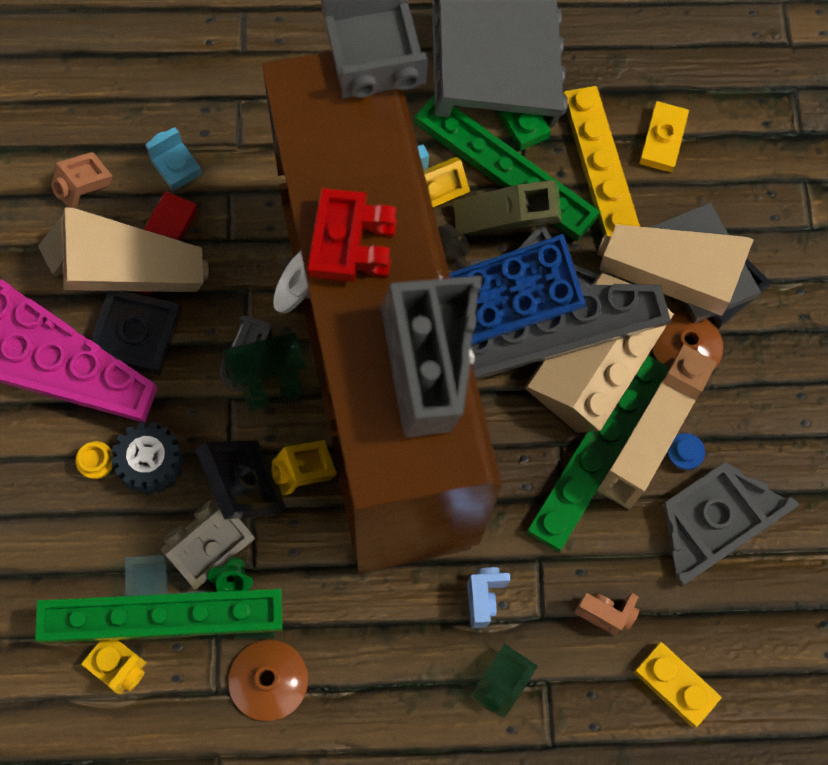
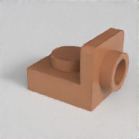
M94 152L57 162L51 183L52 190L55 196L62 200L68 208H77L80 195L110 186L112 175Z
M586 593L580 599L573 613L616 636L623 628L629 631L640 611L634 607L639 596L634 593L628 595L618 611L613 608L615 603L609 598L598 593H594L593 596Z

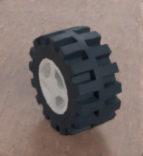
M140 422L137 423L138 427L135 429L129 426L125 429L127 433L124 436L120 434L116 438L118 444L112 447L114 456L111 458L115 469L114 471L119 479L136 493L141 491L145 495H152V491L164 492V487L167 485L172 487L175 484L174 479L176 476L180 477L182 473L181 466L184 465V457L180 443L175 435L164 425L160 427L155 422H150V425Z

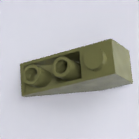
M554 180L515 185L453 201L457 236L562 223L559 188Z

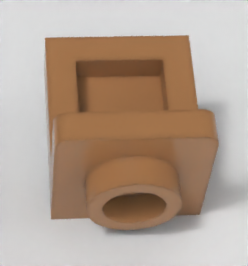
M683 344L670 365L669 372L663 382L697 400L703 392L717 362Z

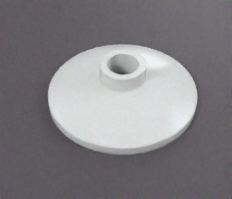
M301 251L288 264L275 290L274 308L283 314L292 311L305 298H310Z

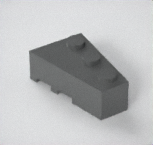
M482 276L390 283L381 304V312L404 438L449 433L463 415L471 357H469L471 339L476 323L477 295L480 290Z

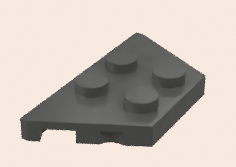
M726 462L694 482L662 505L677 584L681 588L798 507V502L791 497L785 499L767 489V484L756 478L746 477L741 470Z

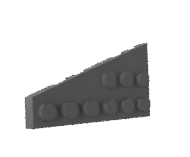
M579 283L587 307L471 345L475 357L472 364L475 378L480 379L671 324V319L661 285H589L588 283Z

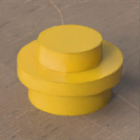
M99 441L89 442L83 445L77 452L75 459L76 467L84 477L100 479L112 470L111 458L114 455L107 444Z

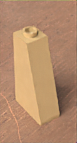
M68 207L64 209L61 218L63 290L197 292L204 281L208 279L207 259H202L201 247L79 209Z
M616 224L611 237L604 235L597 252L598 256L603 257L599 270L636 284L661 285L663 294L722 316L731 301L754 239L743 236Z
M664 379L597 489L598 492L628 510L632 508L647 489L696 401L664 383Z

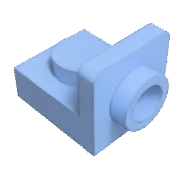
M487 567L477 569L476 574L470 576L467 586L471 628H486L491 622L490 617L496 616L495 593H488V588L507 587L510 582V573H500L499 568Z

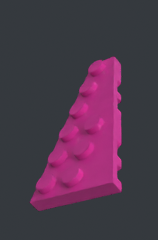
M0 279V383L139 422H146L158 390L153 382L121 360L114 358L90 339L88 340L67 323Z

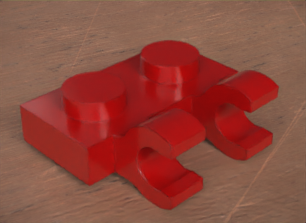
M322 188L308 265L309 277L355 282L357 270L374 277H389L391 259L389 258L390 248L360 245L363 229L378 236L395 237L397 218H395L396 207L389 205H367V194L365 192Z

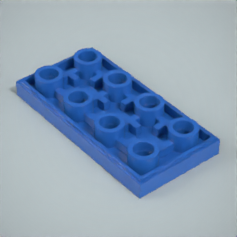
M563 234L449 273L450 278L482 276L480 290L477 295L475 330L472 333L471 345L587 307Z

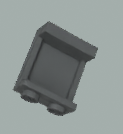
M321 0L323 19L342 98L353 96L362 98L371 96L375 92L392 89L408 90L417 85L426 84L428 61L426 53L421 52L408 0Z

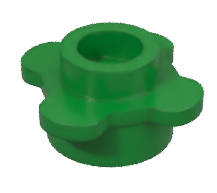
M238 557L231 558L227 564L221 567L210 568L207 573L208 580L216 586V592L249 590L253 585L252 577L246 575L243 569L244 561ZM229 576H233V577H234L233 580L227 581V578H228Z

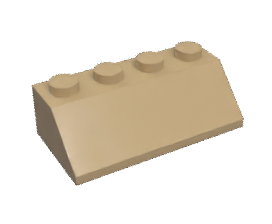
M601 273L592 285L630 283ZM668 309L671 319L674 314ZM667 325L543 360L524 388L575 432L600 431Z

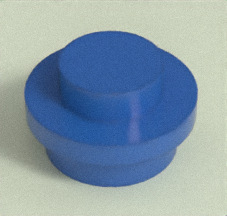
M682 433L674 438L667 451V456L676 468L689 471L697 468L703 462L705 447L698 437L689 433Z

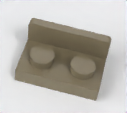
M212 500L202 505L194 513L196 519L186 528L179 526L170 532L163 540L166 545L160 549L195 590L208 580L207 573L210 568L225 565L255 539L239 518L224 520L217 502L214 503Z

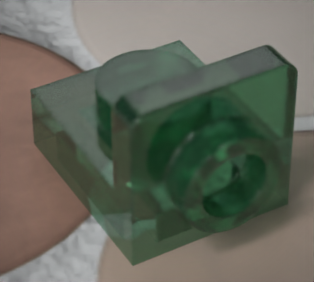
M504 644L473 691L472 696L485 709L497 713L504 718L521 695L538 666L507 644Z

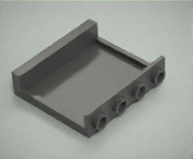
M432 0L435 116L449 117L453 106L545 115L548 116V127L553 128L567 109V96L563 95L566 70L565 66L561 65L564 40L563 37H559L562 11L557 7V0Z

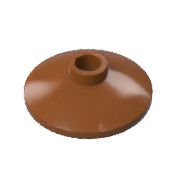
M686 311L673 313L671 324L665 327L652 348L654 359L670 367L683 344L716 361L715 369L723 355V341L716 326L708 319L694 324L689 313ZM684 337L693 338L696 344H687Z
M277 640L258 641L243 649L232 663L228 677L229 692L237 708L248 717L259 721H276L290 715L303 701L308 687L307 668L301 655L290 645ZM266 671L272 672L275 676V680L270 686H263L260 683V676Z

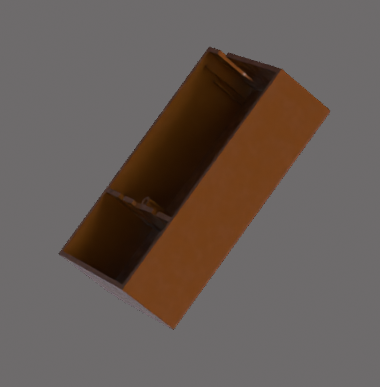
M332 52L262 63L278 176L285 175L286 183L279 184L282 207L293 258L301 251L310 298H305L302 303L358 574L468 551L472 546L480 545L502 487L473 366L470 364L463 415L452 431L449 433L404 438L381 312V304L390 283L437 280L440 277L441 279L442 277L443 279L450 278L404 90L392 89L375 92L371 96L362 98L356 96L342 98ZM322 188L365 192L367 194V205H389L396 207L395 218H397L395 237H382L363 229L360 245L390 248L389 258L391 259L389 277H374L360 270L356 271L355 282L309 277L308 265Z

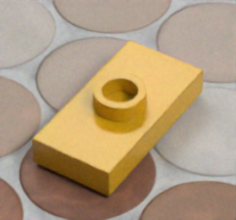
M656 101L639 164L670 173L673 172L689 113L688 109Z

